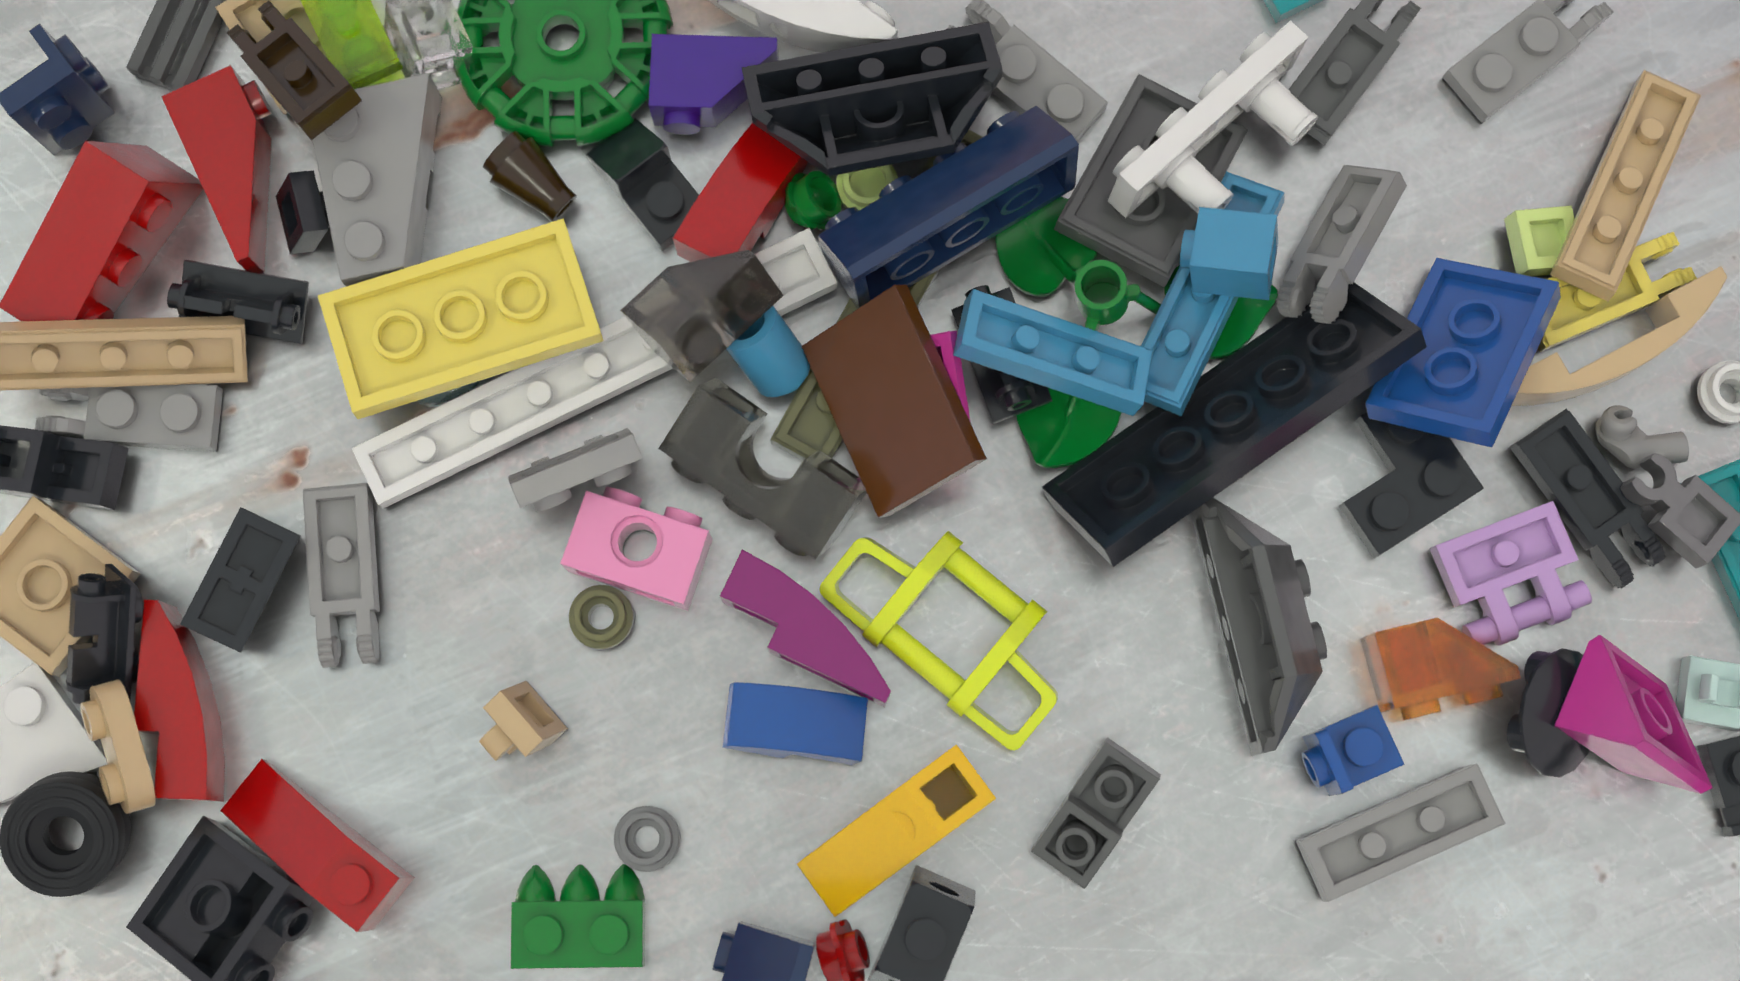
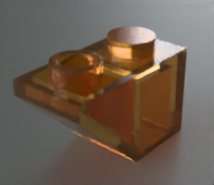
M1439 618L1374 632L1360 639L1380 712L1400 708L1403 721L1441 712L1438 700L1440 698L1462 693L1466 706L1503 697L1501 684L1521 679L1516 664Z

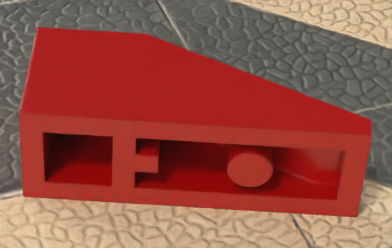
M229 65L161 97L236 261L247 271L265 273L272 139L263 118L272 113L256 81L253 80L245 84L234 68Z
M265 759L259 761L220 810L304 891L356 932L374 930L415 878Z

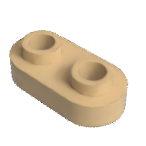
M118 679L90 687L91 701L81 703V715L90 741L101 740L108 765L99 767V777L108 804L120 803L126 814L155 806V790L133 710L122 682Z

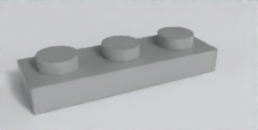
M1476 763L1297 840L1296 843L1322 901L1330 902L1506 823L1479 765Z

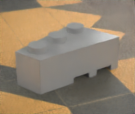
M429 73L354 89L362 99V102L312 140L339 276L345 286L421 263L428 212L426 208L430 172H433L435 158L433 145L437 116L440 117L442 96Z

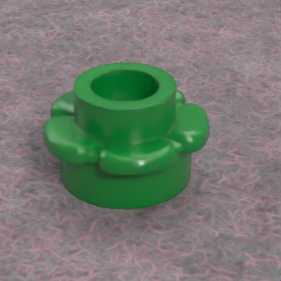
M823 172L798 173L794 175L792 182H789L785 188L786 197L784 203L789 217L796 224L807 229L814 230L818 228L819 230H825L827 222L841 211L842 200L837 186Z

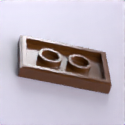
M893 285L802 345V349L878 518L891 516L987 459L907 285Z

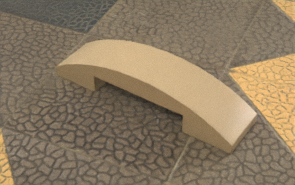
M1720 266L1670 292L1649 306L1645 311L1654 324L1655 330L1570 374L1557 352L1529 366L1512 406H1533L1575 398L1609 385L1652 360L1676 343L1706 313L1727 279L1723 268Z

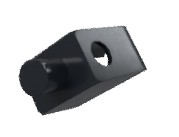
M915 865L867 980L944 981L974 910L976 891Z

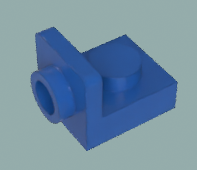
M1378 705L1369 707L1302 736L1308 750L1301 753L1306 771L1317 788L1325 786L1329 796L1343 794L1354 789V786L1405 765Z

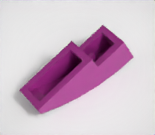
M742 549L720 594L722 602L776 628L767 646L770 654L861 697L868 698V700L885 708L891 690L870 656L847 627L808 590L779 569Z

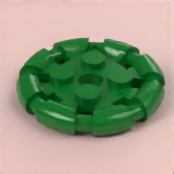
M460 0L452 29L458 35V49L452 54L454 66L461 86L476 109L483 110L485 108L496 118L494 125L510 135L512 132L517 131L525 139L533 137L538 145L553 147L554 141L576 140L577 146L588 145L607 139L634 122L632 115L645 102L649 104L652 34H668V30L673 27V20L667 0H515L512 5L507 0ZM569 24L579 31L578 40L571 48L554 50L545 43L548 32L556 25ZM624 28L643 30V42L625 43ZM491 32H499L500 46L483 47V36ZM616 72L628 84L613 97L605 89L612 84ZM514 76L522 89L511 99L502 91V86ZM574 99V115L553 116L552 100Z

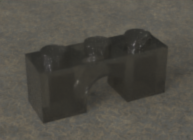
M718 378L698 385L658 449L673 459L671 465L680 475L695 483H703L705 481L724 495L722 499L724 504L734 513L749 520L757 518L776 531L774 537L785 549L802 557L808 554L816 560L833 545L867 492L861 478L821 450L804 459L792 478H778L770 475L758 464L753 450L755 434L768 413Z

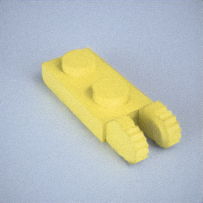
M1667 233L1635 247L1618 289L1609 302L1554 276L1548 278L1547 280L1559 282L1561 298L1538 346L1539 353L1651 306L1660 297L1697 279L1692 268L1688 267L1676 269L1667 273L1661 279L1651 282L1642 264L1651 259L1657 260L1679 246L1680 243L1675 233Z

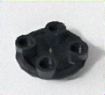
M1563 648L1552 653L1536 651L1529 656L1525 664L1524 677L1527 684L1522 693L1519 713H1516L1508 723L1507 741L1513 751L1525 753L1529 763L1541 775L1560 778L1574 771L1589 753V749L1555 727L1583 657L1578 651Z

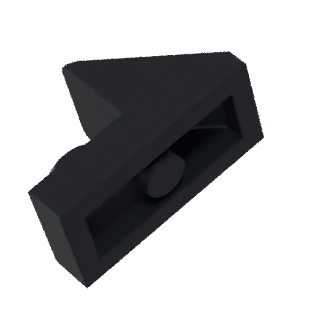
M633 118L634 122L620 132L605 139L589 151L586 157L660 250L664 251L674 243L673 237L699 194L671 161L668 146L664 141L636 118Z

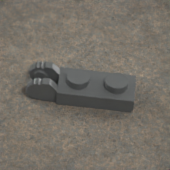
M1361 0L1354 10L1349 8L1288 89L1302 104L1318 116L1315 124L1307 133L1324 146L1400 45L1399 38L1421 9L1411 0L1406 6H1402L1391 20V26L1386 32L1367 20L1371 12L1376 11L1384 0Z

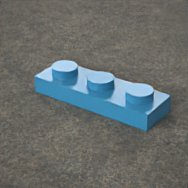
M973 289L964 302L953 356L1134 416L1144 404L1153 350Z

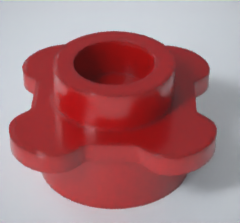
M847 919L830 923L829 931L819 933L816 936L818 960L826 980L865 981L864 969L869 967L870 958L862 933L859 929L852 930Z

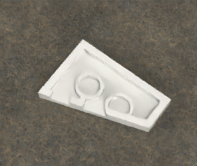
M33 662L0 687V804L15 799L31 785L46 776L68 771L82 773L98 772L99 767L108 765L101 741H90L81 713L53 675H50Z

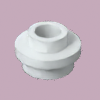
M1722 361L1711 366L1702 374L1698 382L1697 396L1699 403L1706 414L1718 422L1726 424L1740 422V362ZM1722 383L1730 385L1735 390L1736 400L1734 403H1728L1722 398L1719 391Z

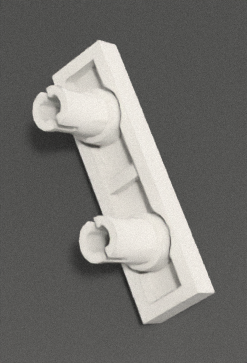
M1291 20L1272 37L1266 31L1261 33L1242 53L1240 61L1243 63L1231 74L1225 69L1216 73L1198 94V98L1201 101L1189 112L1183 107L1176 109L1158 128L1155 134L1159 138L1145 151L1137 145L1120 160L1112 172L1117 177L1108 202L1126 218L1159 187L1164 189L1168 186L1197 214L1199 207L1225 209L1234 194L1218 181L1195 156L1243 111L1249 112L1253 110L1263 121L1267 122L1281 135L1291 147L1312 128L1318 116L1314 112L1312 113L1279 81L1293 67L1308 36Z

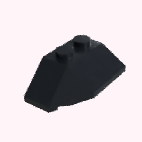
M983 22L742 67V74L753 124L827 176H833L954 153L1001 80L1002 65L989 22Z

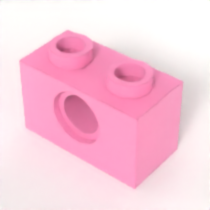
M606 487L603 496L586 491L560 564L570 573L688 611L713 540L709 530L700 528L703 519L695 514L674 507H666L664 515L641 509L642 499L640 497L612 487ZM638 530H646L655 534L657 545L650 557L642 561H632L624 556L623 545L631 533Z

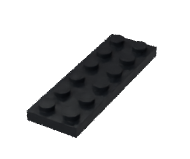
M1355 282L1348 284L1347 303L1343 310L1339 311V317H1336L1335 322L1332 321L1331 324L1315 322V319L1311 318V307L1306 305L1305 311L1302 312V315H1298V318L1285 317L1203 374L1182 416L1159 407L1154 408L1105 442L1096 451L1042 486V489L1049 503L1114 567L1425 349L1427 345L1422 330Z

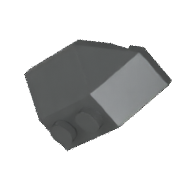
M1213 497L1191 512L1251 756L1277 749L1323 672L1320 660L1327 658V647L1320 624L1317 621L1310 623L1304 598L1311 595V585L1303 560H1294L1290 544Z

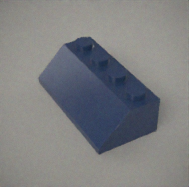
M1034 106L1021 115L1018 111L1009 112L989 126L986 136L967 147L964 143H960L954 153L937 156L933 161L932 168L913 179L910 175L895 179L881 190L878 200L858 211L856 207H851L831 218L825 225L826 231L818 235L822 253L856 308L858 309L893 285H907L909 288L1073 190L1076 184L1079 144L1072 133L1038 106Z

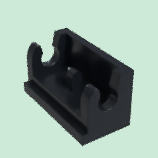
M240 507L180 625L242 653L301 535Z

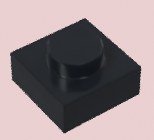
M314 170L288 173L276 194L289 254L314 252L330 228L323 191L319 192Z

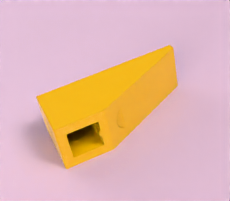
M956 744L798 862L797 865L828 909L836 917L994 801L996 797Z

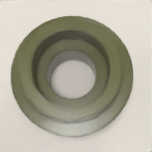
M595 585L586 588L576 596L569 610V624L573 634L581 643L593 649L603 650L619 645L629 635L633 626L634 613L630 601L621 591L608 585ZM598 607H609L614 615L611 625L605 629L594 628L590 620L592 612Z

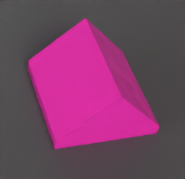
M1598 635L1590 640L1559 713L1555 727L1622 773L1699 794L1713 788L1667 684L1602 635Z

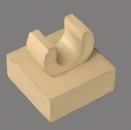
M527 681L499 691L483 707L495 721L496 725L479 742L495 761L499 760L506 752L510 755L517 749L527 757L550 746L568 728Z

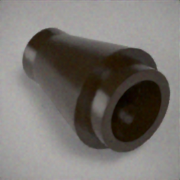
M517 131L508 135L493 150L483 164V168L492 176L491 184L540 212L550 222L556 221L577 197L563 181L534 138L525 139Z

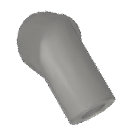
M1622 405L1608 407L1603 411L1601 418L1596 423V434L1599 443L1627 467L1634 469L1642 468L1639 465L1640 462L1654 453L1666 457L1672 464L1684 463L1688 460L1689 444L1683 432L1647 436L1637 426V419L1631 417L1633 411L1628 407Z

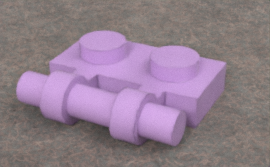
M1554 501L1430 548L1454 608L1478 599L1483 610V618L1463 625L1464 637L1472 649L1490 642H1494L1498 646L1511 642L1519 637V631L1545 621L1549 625L1563 622L1571 618L1573 610L1592 603L1590 590L1584 581L1579 580L1563 587L1555 570L1579 559ZM1530 579L1535 589V598L1510 607L1502 589Z

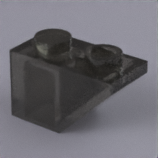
M749 250L669 266L620 311L651 350L690 383L784 295L756 255Z

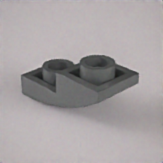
M1107 737L1042 832L1031 852L1085 889L1122 838L1124 829L1156 786L1161 774Z

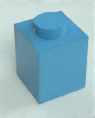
M1199 207L1196 229H1185L1180 253V267L1190 269L1193 292L1269 300L1278 249L1277 215Z

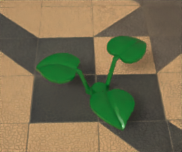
M1059 197L996 235L999 261L1008 280L1026 294L1035 297H1046L1056 292L1065 279H1067L1071 284L1075 285L1078 308L1086 319V328L1098 331L1100 325L1116 322L1125 314L1130 301L1136 302L1155 315L1161 306L1159 302L1141 292L1137 284L1127 285L1125 273L1117 264L1108 260L1094 261L1098 252L1054 230L1055 224L1069 200L1068 198ZM1180 265L1174 269L1170 279L1164 287L1165 296ZM1273 285L1271 286L1269 300L1238 298L1209 359L1229 356L1241 349L1252 338L1266 315L1277 302L1278 290ZM1048 388L1053 402L1016 415L1018 425L1031 450L1035 463L1043 468H1057L1077 463L1107 442L1118 427L1122 412Z

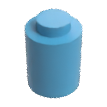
M765 300L749 301L733 310L724 320L719 332L720 342L760 394L766 397H779L794 392L802 385L810 371V364L802 349V344L770 302Z

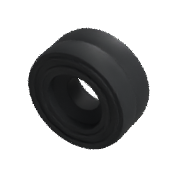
M73 771L59 772L46 776L23 791L8 807L0 828V850L11 874L30 890L53 897L78 895L99 885L121 863L131 839L130 815L123 811L120 803L108 804L100 778L87 773ZM70 817L81 825L84 832V840L80 848L65 851L52 843L49 837V826L54 818Z

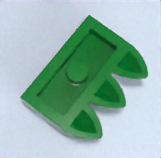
M622 864L611 877L605 891L604 900H600L599 889L595 879L583 865H577L566 878L559 901H556L555 891L549 877L539 865H533L522 878L517 889L515 902H511V969L645 966L644 891L639 878L626 864Z

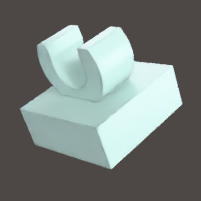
M1692 655L1682 657L1676 706L1683 722L1736 732L1740 731V664Z

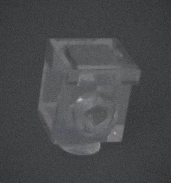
M386 0L384 32L405 78L429 73L437 89L460 84L455 70V63L458 69L465 63L470 71L473 45L452 0Z

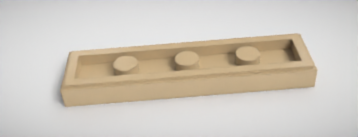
M1643 70L1636 80L1551 270V276L1609 302L1618 289L1700 100V94Z
M234 316L0 322V391L248 382L245 319Z

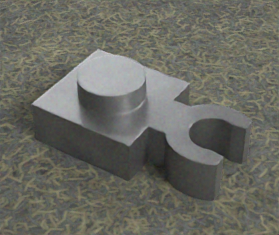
M1654 453L1644 458L1639 465L1652 476L1653 488L1645 485L1638 477H1634L1622 484L1620 487L1622 493L1632 503L1640 506L1650 505L1658 512L1648 524V527L1695 569L1709 564L1739 526L1740 513L1697 475L1684 480L1680 484L1677 481L1674 466L1666 457Z

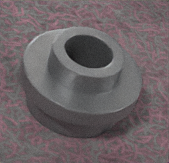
M640 806L628 811L620 819L614 832V846L619 858L628 867L638 871H655L666 866L674 858L679 847L680 835L676 822L666 811L653 806ZM645 826H652L659 834L657 847L649 852L642 851L637 846L635 840L637 832Z

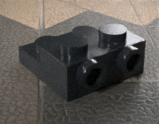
M202 816L126 928L191 981H272L275 975V968L271 965V962L285 942H292L307 931L313 919V910L309 906L314 898L304 891L271 858L258 853L218 821Z

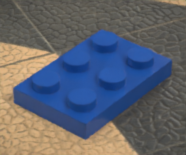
M1436 258L1407 317L1408 320L1421 328L1427 347L1375 383L1365 403L1369 419L1492 448L1561 298L1559 282Z

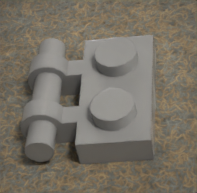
M628 428L606 437L599 435L584 441L585 445L552 459H549L548 456L530 463L532 467L508 476L519 507L522 508L533 503L537 512L543 511L572 498L569 488L594 479L596 486L600 487L627 477L633 473L630 463L643 459L634 435Z

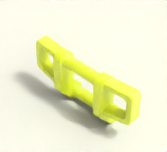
M947 531L916 567L872 538L863 537L857 539L823 580L819 589L820 594L863 630L862 636L876 648L882 643L950 699L946 705L960 717L965 714L1007 749H1019L1058 700L1056 689L1017 650L1047 613V610L1033 599L1028 604L963 551L960 548L963 542L950 531ZM863 553L874 556L906 577L905 581L874 619L849 600L839 589V582ZM943 568L947 569L1012 623L966 680L897 624ZM1007 661L1041 695V704L1017 731L1006 729L974 703L976 698Z

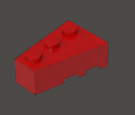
M85 141L3 296L0 308L19 321L113 319L114 313L203 191L200 180L146 145Z

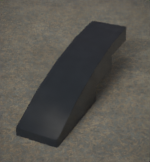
M0 425V493L27 498L35 496L46 501L115 510L129 448L113 442L63 437L44 430Z

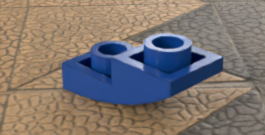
M733 682L729 686L722 748L778 758L798 755L854 765L862 762L868 698L799 687Z

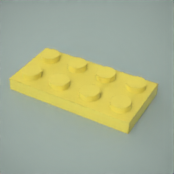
M564 218L318 295L352 413L357 419L604 341Z

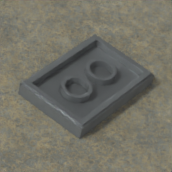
M1138 73L1060 214L1054 230L1165 287L1180 260L1185 229H1196L1198 214L1167 186L1164 189L1159 187L1125 218L1108 202L1117 177L1112 172L1131 149L1139 145L1145 151L1159 138L1155 135L1158 128L1176 109L1183 107L1189 112L1197 103ZM1231 122L1196 154L1195 158L1221 182L1248 129Z

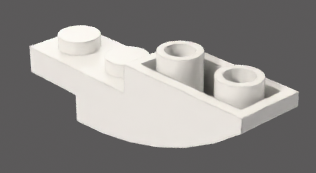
M708 0L733 18L763 34L777 37L778 40L818 53L898 38V29L894 27L895 22L893 18L882 7L871 1H866L863 5L858 0Z

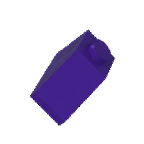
M652 34L649 109L654 126H663L665 131L680 135L696 134L700 132L701 127L716 128L748 99L742 67L779 61L777 37Z

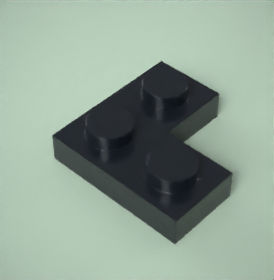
M1366 412L1356 420V423L1390 473L1339 505V508L1372 557L1376 558L1483 490L1484 487L1449 437L1369 419Z

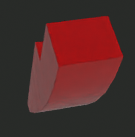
M752 122L713 173L675 233L673 241L677 255L733 283L758 238L765 239L784 206L787 184L792 182L794 175L803 173L808 162Z
M144 599L134 717L139 732L159 734L154 784L155 798L224 802L225 756L220 715L210 676L190 630L180 625L183 618L177 607L159 600Z

